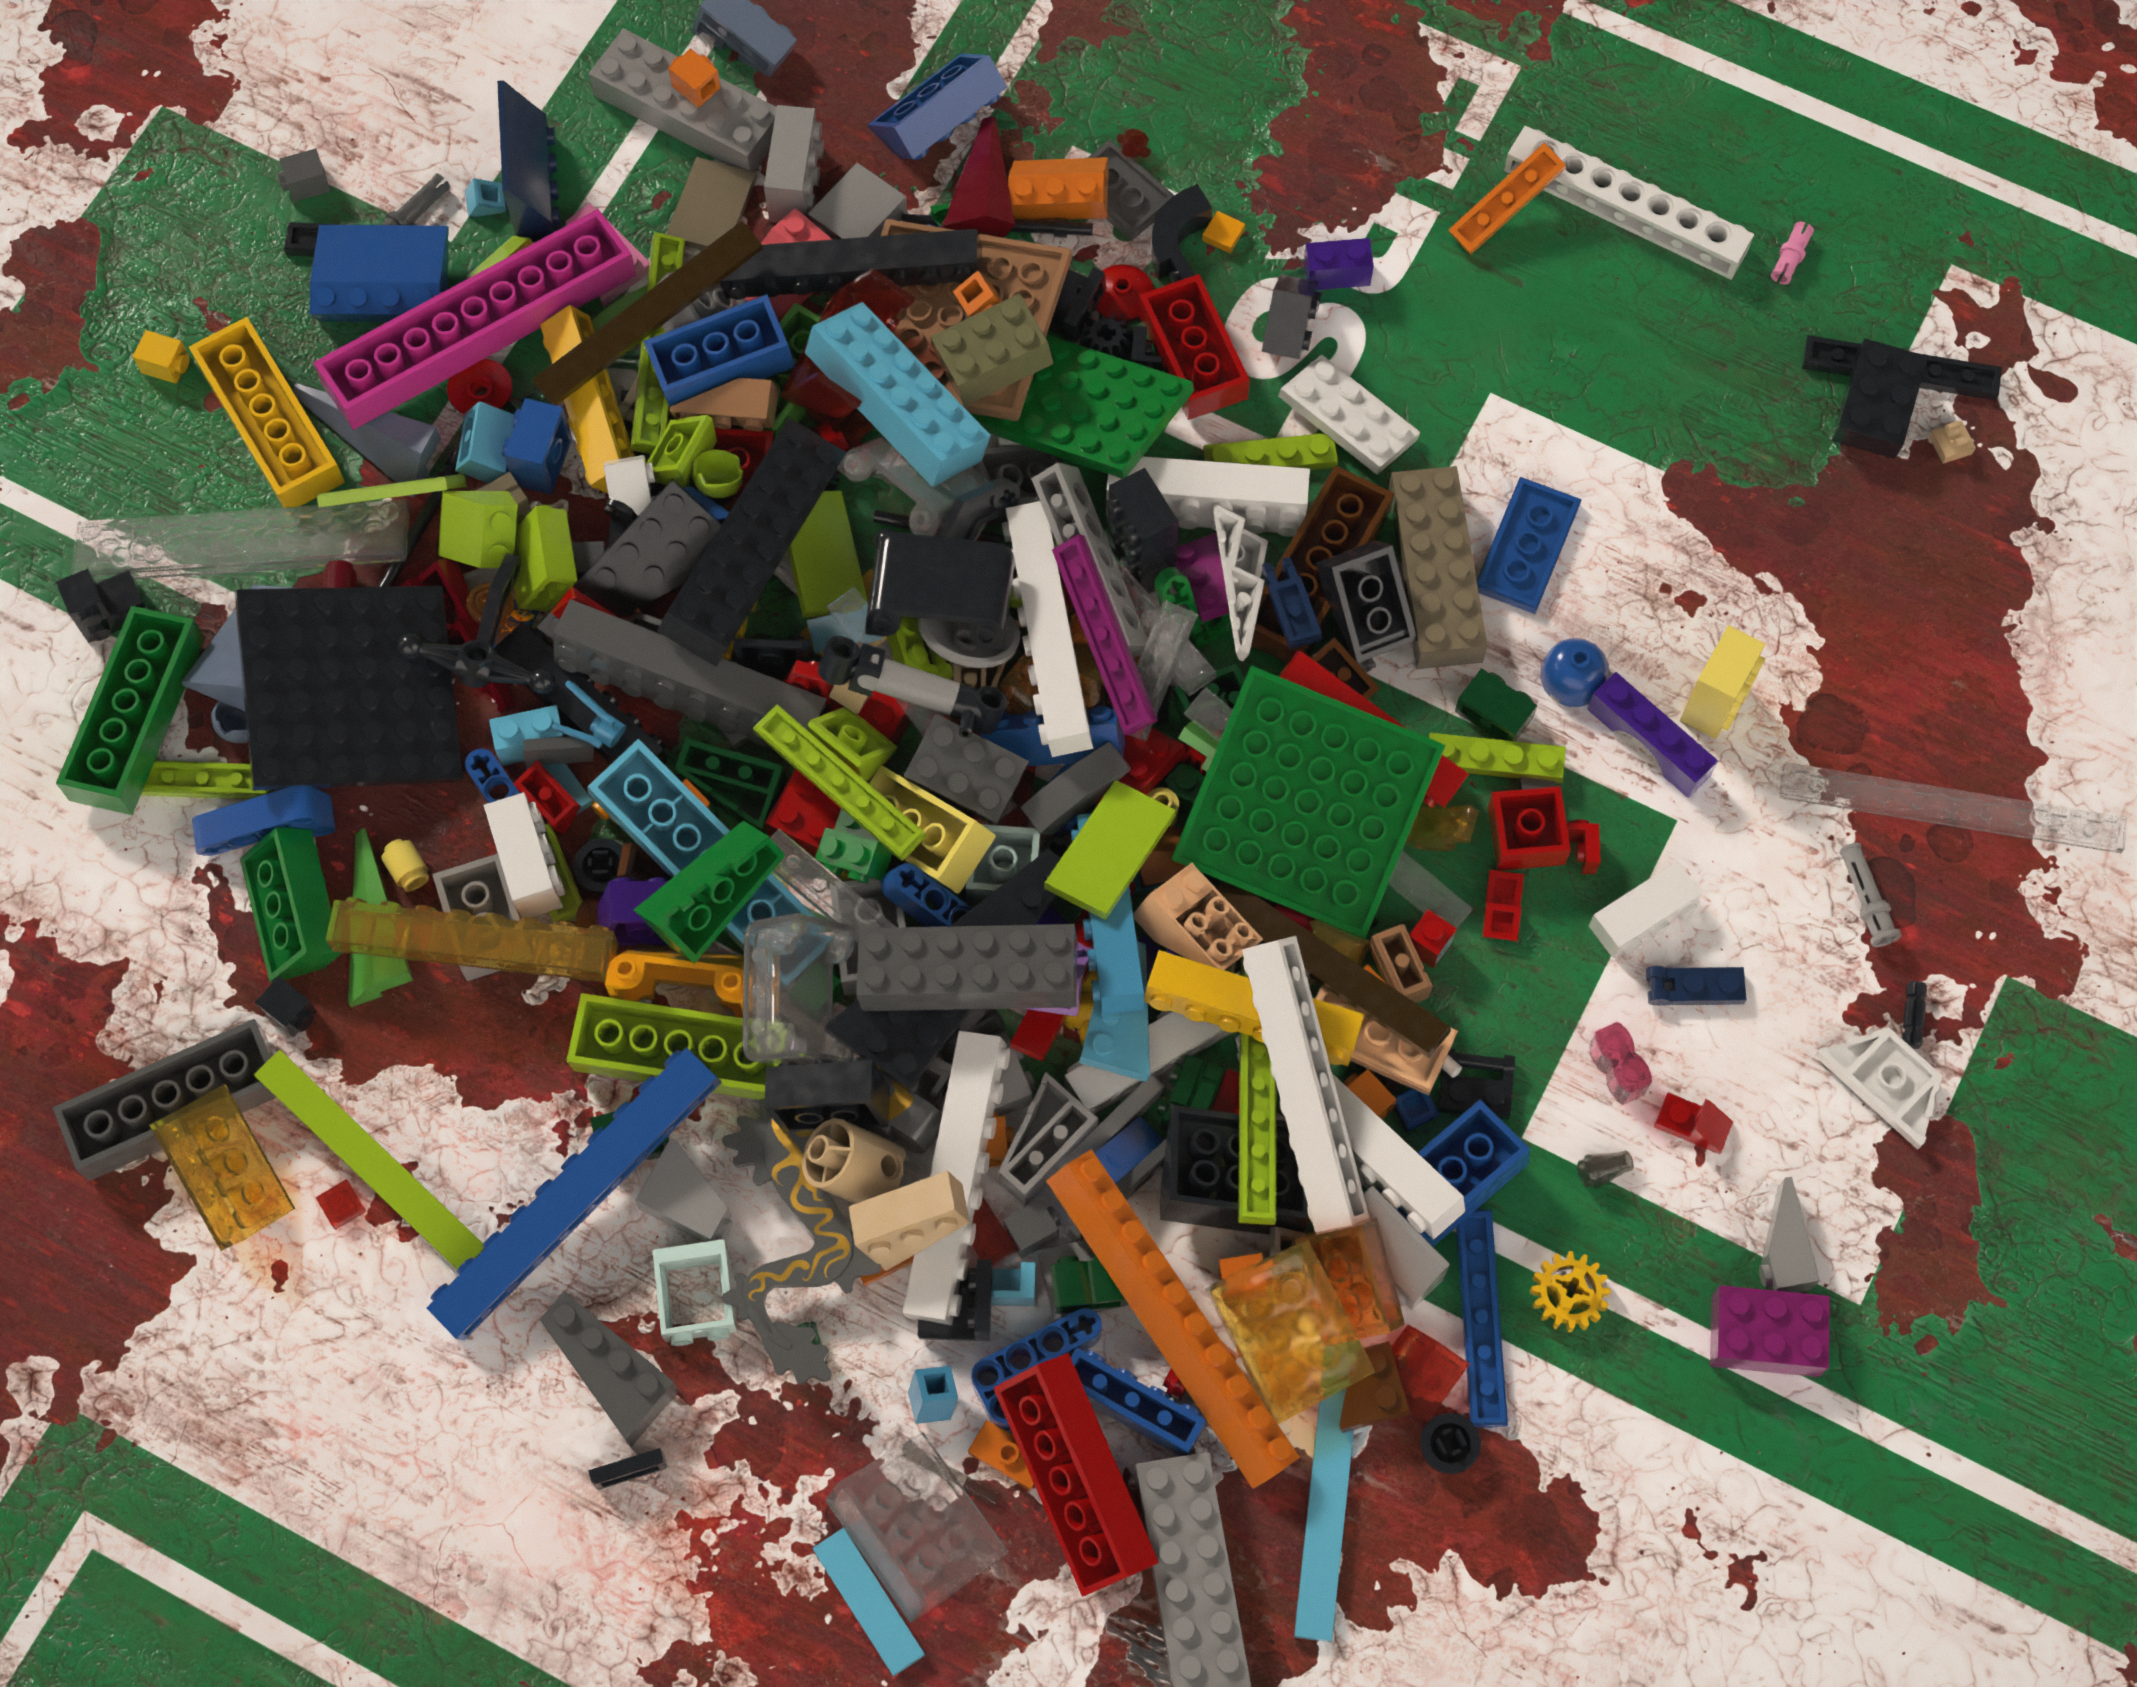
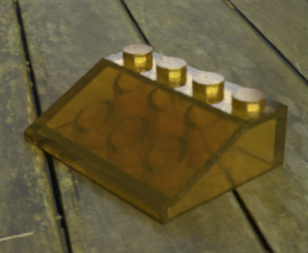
M1308 1240L1241 1269L1205 1288L1254 1387L1277 1424L1376 1372Z

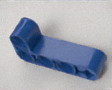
M304 785L288 787L192 818L195 851L198 855L202 856L218 855L258 843L275 827L311 829L314 837L329 835L336 830L332 797L314 787Z
M904 863L888 871L881 879L883 894L925 927H950L953 924V916L959 920L972 909V907L936 880L910 863ZM926 896L932 900L933 910L927 906L925 902Z
M1088 1308L1079 1309L979 1360L974 1365L971 1372L972 1385L991 1423L1005 1431L1010 1430L1007 1419L1000 1418L994 1413L1000 1403L993 1387L1037 1364L1069 1353L1071 1357L1076 1348L1085 1351L1098 1343L1101 1338L1102 1322L1096 1311ZM1084 1322L1087 1326L1092 1325L1091 1334L1087 1335L1084 1330L1079 1331V1323ZM1066 1329H1069L1070 1336L1073 1335V1344H1070ZM1054 1337L1062 1341L1063 1347L1058 1352L1053 1353L1045 1350L1043 1343L1048 1338ZM1018 1354H1024L1031 1360L1029 1366L1024 1369L1014 1368L1010 1361ZM984 1371H993L997 1374L998 1380L991 1386H984L980 1384L978 1377Z

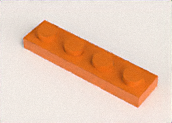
M1544 142L1448 229L1450 235L1469 255H1472L1566 169V164Z

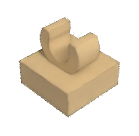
M1956 421L1944 427L1934 429L1929 435L1943 464L1971 455L1976 449L1962 421Z

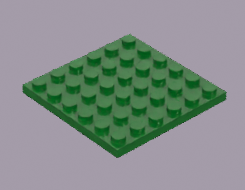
M1251 665L1171 860L1185 866L1193 863L1200 872L1365 939L1446 745Z

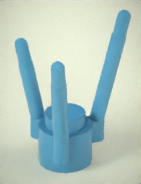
M567 681L565 683L566 687L598 715L590 726V730L594 733L591 736L554 723L552 728L571 737L588 742L597 749H600L603 744L612 748L623 735L626 725L603 710L574 682Z

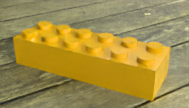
M248 317L189 346L198 367L286 514L317 498L319 494L327 493L345 483L337 463Z

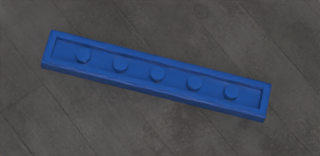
M1476 1210L1456 1227L1469 1420L1476 1428L1507 1427L1508 1419L1492 1210Z

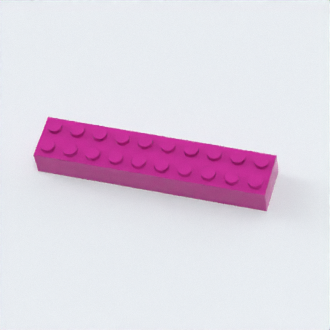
M597 209L314 361L313 363L320 382L352 430H355L540 329V324L568 305L578 308L635 277L636 273L632 254L601 211Z

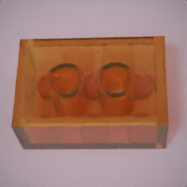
M1377 1217L1364 1220L1352 1226L1316 1233L1312 1231L1295 1239L1323 1346L1391 1333L1405 1324Z

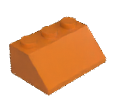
M1108 157L1014 161L1008 176V188L1014 219L1049 221L1055 220V218H1065L1068 220L1108 218Z

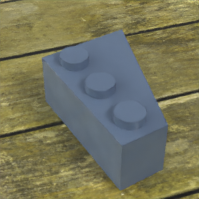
M704 0L699 7L691 32L698 36L704 32L716 39L714 45L722 50L727 46L738 52V60L769 78L790 55L797 41L789 28L776 23L769 17L763 7L757 4L754 5L749 0Z

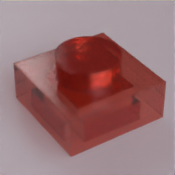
M348 1179L315 1197L334 1230L367 1212Z

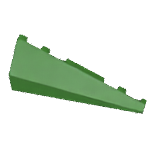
M365 828L361 829L355 836L348 1003L350 1007L383 997L381 991L413 981L396 927L397 923L368 832Z

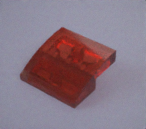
M1407 1324L1391 1347L1410 1413L1424 1424H1427L1470 1364L1438 1341Z

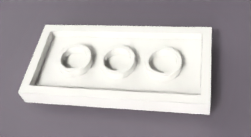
M1320 355L1280 389L1278 397L1376 475L1415 443L1420 434V431L1323 355Z

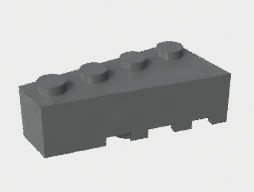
M563 1292L539 1320L631 1448L679 1390L669 1377L567 1293Z

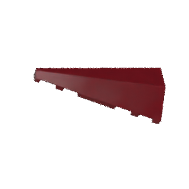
M990 116L983 118L980 122L978 134L972 143V150L964 164L955 188L956 192L949 204L948 213L941 228L952 230L977 229L978 232L990 236L1005 238L1015 225L997 121L996 117Z
M447 558L437 560L418 577L407 579L400 585L443 586L449 645H463L468 641L476 640L481 618L457 561ZM490 683L485 687L477 688L481 693H487L499 705L497 707L499 713L516 706L507 683Z

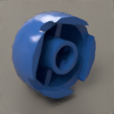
M1570 638L1558 642L1548 651L1541 666L1540 680L1544 691L1549 696L1551 694L1554 698L1558 699L1560 704L1569 707H1582L1589 705L1593 693L1608 680L1609 663L1605 653L1596 644L1586 639Z

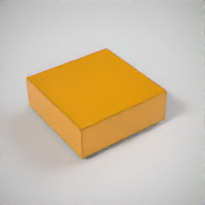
M1217 211L1203 233L1202 241L1231 254L1245 230V223Z

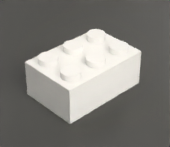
M523 792L485 804V812L509 892L522 919L525 920L554 909L563 908L560 896L566 895L565 889L555 865H551L555 864L556 860L552 847L544 833L547 832L536 802L529 803Z

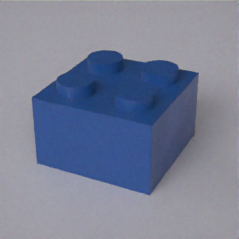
M525 398L521 410L517 409L514 414V430L511 438L507 437L504 441L502 455L506 459L508 472L512 474L519 487L552 495L573 438L563 407Z

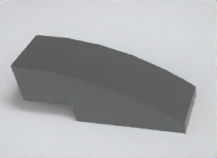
M1108 742L1057 776L1029 799L1021 809L1040 834L1053 835L1076 813L1083 814L1108 791L1115 780L1119 781L1131 770V767L1115 746Z

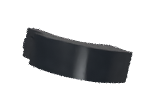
M1198 184L1177 193L1169 199L1155 219L1152 230L1151 260L1158 280L1167 276L1171 284L1195 275L1179 247L1188 236L1208 227L1212 220V207Z

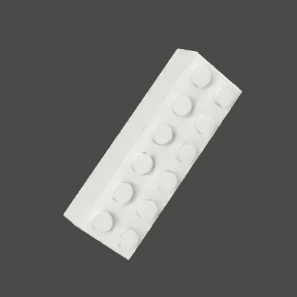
M1142 457L1129 473L1131 475L1146 468L1178 519V526L1184 529L1204 527L1212 528L1216 531L1214 509L1218 505L1245 518L1243 529L1251 533L1273 532L1289 537L1296 534L1307 512L1310 469ZM1108 474L1106 500L1109 499V485L1121 480V478ZM1106 504V516H1107V515H1108V507H1107V504Z

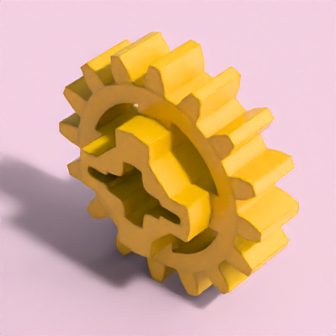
M1573 1251L1568 1252L1565 1260H1562L1561 1256L1556 1253L1552 1257L1553 1265L1544 1260L1540 1265L1543 1273L1535 1272L1532 1278L1534 1282L1539 1284L1532 1286L1530 1289L1531 1295L1539 1297L1532 1306L1534 1309H1544V1313L1540 1318L1542 1321L1547 1320L1549 1317L1554 1319V1329H1557L1561 1323H1565L1567 1331L1572 1332L1575 1324L1578 1323L1582 1330H1586L1589 1326L1588 1318L1597 1323L1601 1318L1597 1310L1606 1311L1609 1304L1602 1300V1298L1609 1297L1611 1294V1289L1602 1287L1607 1281L1608 1276L1597 1275L1596 1271L1600 1266L1598 1262L1592 1266L1586 1264L1588 1255L1584 1254L1578 1261L1575 1260ZM1561 1270H1572L1571 1273L1563 1276L1559 1274L1553 1275ZM1584 1276L1590 1281L1593 1289L1588 1288ZM1568 1285L1575 1288L1572 1298L1566 1296ZM1547 1294L1553 1296L1556 1307L1550 1302ZM1579 1307L1583 1310L1587 1308V1310L1582 1313L1569 1314L1570 1310H1573L1575 1308Z

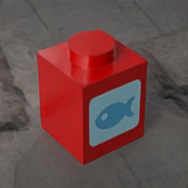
M1428 909L1409 934L1420 960L1433 969L1452 944L1457 928Z

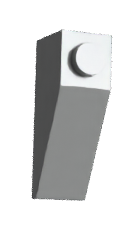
M1792 1176L1785 1177L1777 1187L1761 1260L1762 1265L1759 1266L1761 1283L1764 1287H1768V1290L1799 1292L1813 1289L1820 1281Z

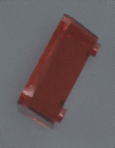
M872 268L839 289L833 295L818 323L863 302L893 333L900 321L897 315L901 310L913 304L916 298ZM806 343L780 396L791 404L835 418H840L844 415L848 416L854 409L860 407L862 401L830 380L805 354Z

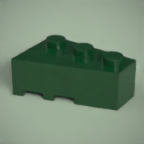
M685 738L675 766V771L680 781L683 782L687 779L712 804L738 822L745 821L768 836L765 821L783 792L788 779L784 766Z

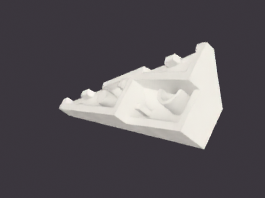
M1217 505L1214 509V518L1237 657L1243 662L1250 653L1265 580L1260 577L1268 540L1243 529L1245 518Z

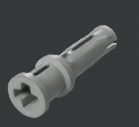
M1852 843L1841 848L1839 852L1842 855L1862 905L1860 917L1868 925L1872 935L1870 942L1873 947L1891 944L1900 939L1902 934L1899 929H1895L1889 914L1891 911L1890 904L1886 900H1882L1861 849V844Z

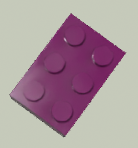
M1720 1285L1712 1294L1710 1367L1820 1377L1829 1368L1830 1296Z

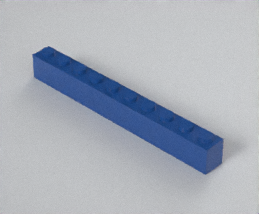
M687 1047L682 1052L680 1050L675 1051L665 1061L664 1066L666 1068L657 1077H649L639 1087L638 1091L640 1094L631 1103L628 1101L623 1103L612 1115L614 1120L605 1129L603 1127L597 1129L588 1138L587 1143L589 1145L579 1155L577 1153L572 1154L562 1164L561 1169L563 1171L553 1181L551 1179L546 1180L536 1190L535 1195L537 1197L527 1207L525 1205L520 1206L510 1216L509 1221L511 1223L501 1233L499 1231L493 1233L484 1242L483 1247L485 1249L475 1259L473 1257L467 1259L457 1269L459 1275L449 1285L444 1283L431 1295L430 1299L432 1302L426 1309L455 1339L465 1341L722 1083Z

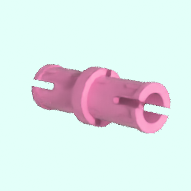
M1805 222L1795 223L1788 242L1784 243L1779 251L1780 258L1771 273V278L1775 282H1777L1780 274L1784 272L1779 284L1786 285L1790 283L1797 264L1801 263L1806 255L1805 247L1814 233V229L1810 224H1808L1805 232L1801 234Z

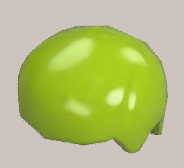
M711 449L700 452L693 461V482L704 495L723 499L736 494L743 484L744 471L741 470L740 459L735 454L725 450Z

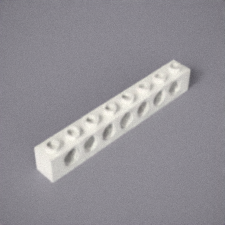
M1524 126L1507 154L1504 172L1510 174L1545 142L1566 164V169L1543 189L1544 191L1732 280L1749 250L1754 236L1753 233L1747 231L1741 225H1734L1719 218L1711 211H1705L1690 204L1684 198L1675 197L1664 192L1654 184L1645 183L1633 177L1627 171L1618 170L1605 164L1597 157L1586 155L1576 150L1570 144L1561 143L1548 137L1540 130Z

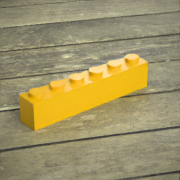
M568 305L540 324L544 336L543 344L549 352L552 364L595 332L590 316L571 305ZM604 369L562 402L566 406L569 416L568 424L574 432L577 441L576 450L582 458L586 470L584 473L585 478L591 487L608 494L603 467L604 461L635 456L633 450H630L631 443L618 408L619 406L607 369Z
M1161 950L1158 951L1146 987L1145 1003L1160 1011L1170 1010L1183 1014L1186 1018L1195 1022L1205 1021L1218 1025L1227 1032H1240L1253 1036L1255 1040L1264 1043L1259 1014L1252 1000L1253 991L1249 978ZM1312 998L1329 1064L1348 1066L1364 1014Z

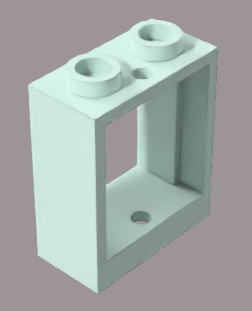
M725 1239L652 1250L660 1328L665 1343L671 1342L673 1346H684L693 1343V1338L707 1337L710 1341H717L729 1338V1333L738 1332L735 1307L724 1304L725 1320L673 1327L667 1271L719 1263L722 1294L733 1289L729 1252Z

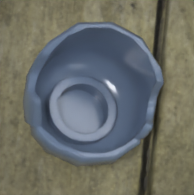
M218 701L211 713L215 732L228 742L247 743L245 711Z

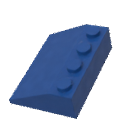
M319 225L310 280V315L319 322H389L448 290L449 227L424 225Z

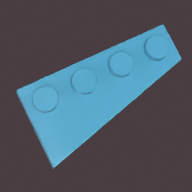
M1137 942L1145 995L1147 987L1146 944ZM1100 1001L1094 1002L1079 1063L1148 1082L1150 1077L1148 1003L1144 1002V1010L1102 1015Z

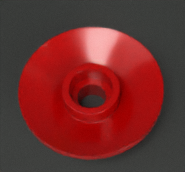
M1125 264L1113 265L1102 270L1105 272L1107 289L1096 311L1099 314L1102 312L1105 318L1108 319L1115 313L1117 322L1125 319L1126 322L1140 318L1138 315L1139 295L1154 290L1149 276L1139 268ZM1118 286H1126V287H1128V288H1126V289H1124V290H1121V289H1118L1117 287H1118Z
M483 359L449 378L447 384V395L451 405L463 415L479 401L502 410L509 402L513 390L512 380L508 371L501 364L490 359ZM481 391L487 392L484 395L477 396V394Z

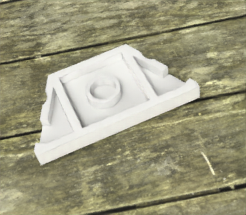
M1887 1027L1874 1031L1871 1035L1865 1037L1858 1036L1848 1039L1845 1043L1829 1048L1827 1046L1822 1047L1817 1051L1815 1057L1917 1150L1925 1143V1134L1929 1119L1933 1114L1936 1093L1939 1091L1942 1075L1893 1030Z

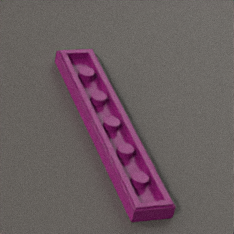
M1078 534L1052 549V552L1124 735H1132L1158 720L1085 535Z

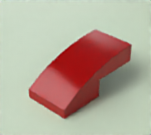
M1489 870L1482 937L1518 941L1524 874Z

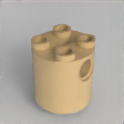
M832 1118L820 1124L806 1142L802 1155V1171L806 1181L813 1187L857 1204L901 1188L900 1181L903 1174V1162L906 1152L902 1147L887 1138L843 1119Z

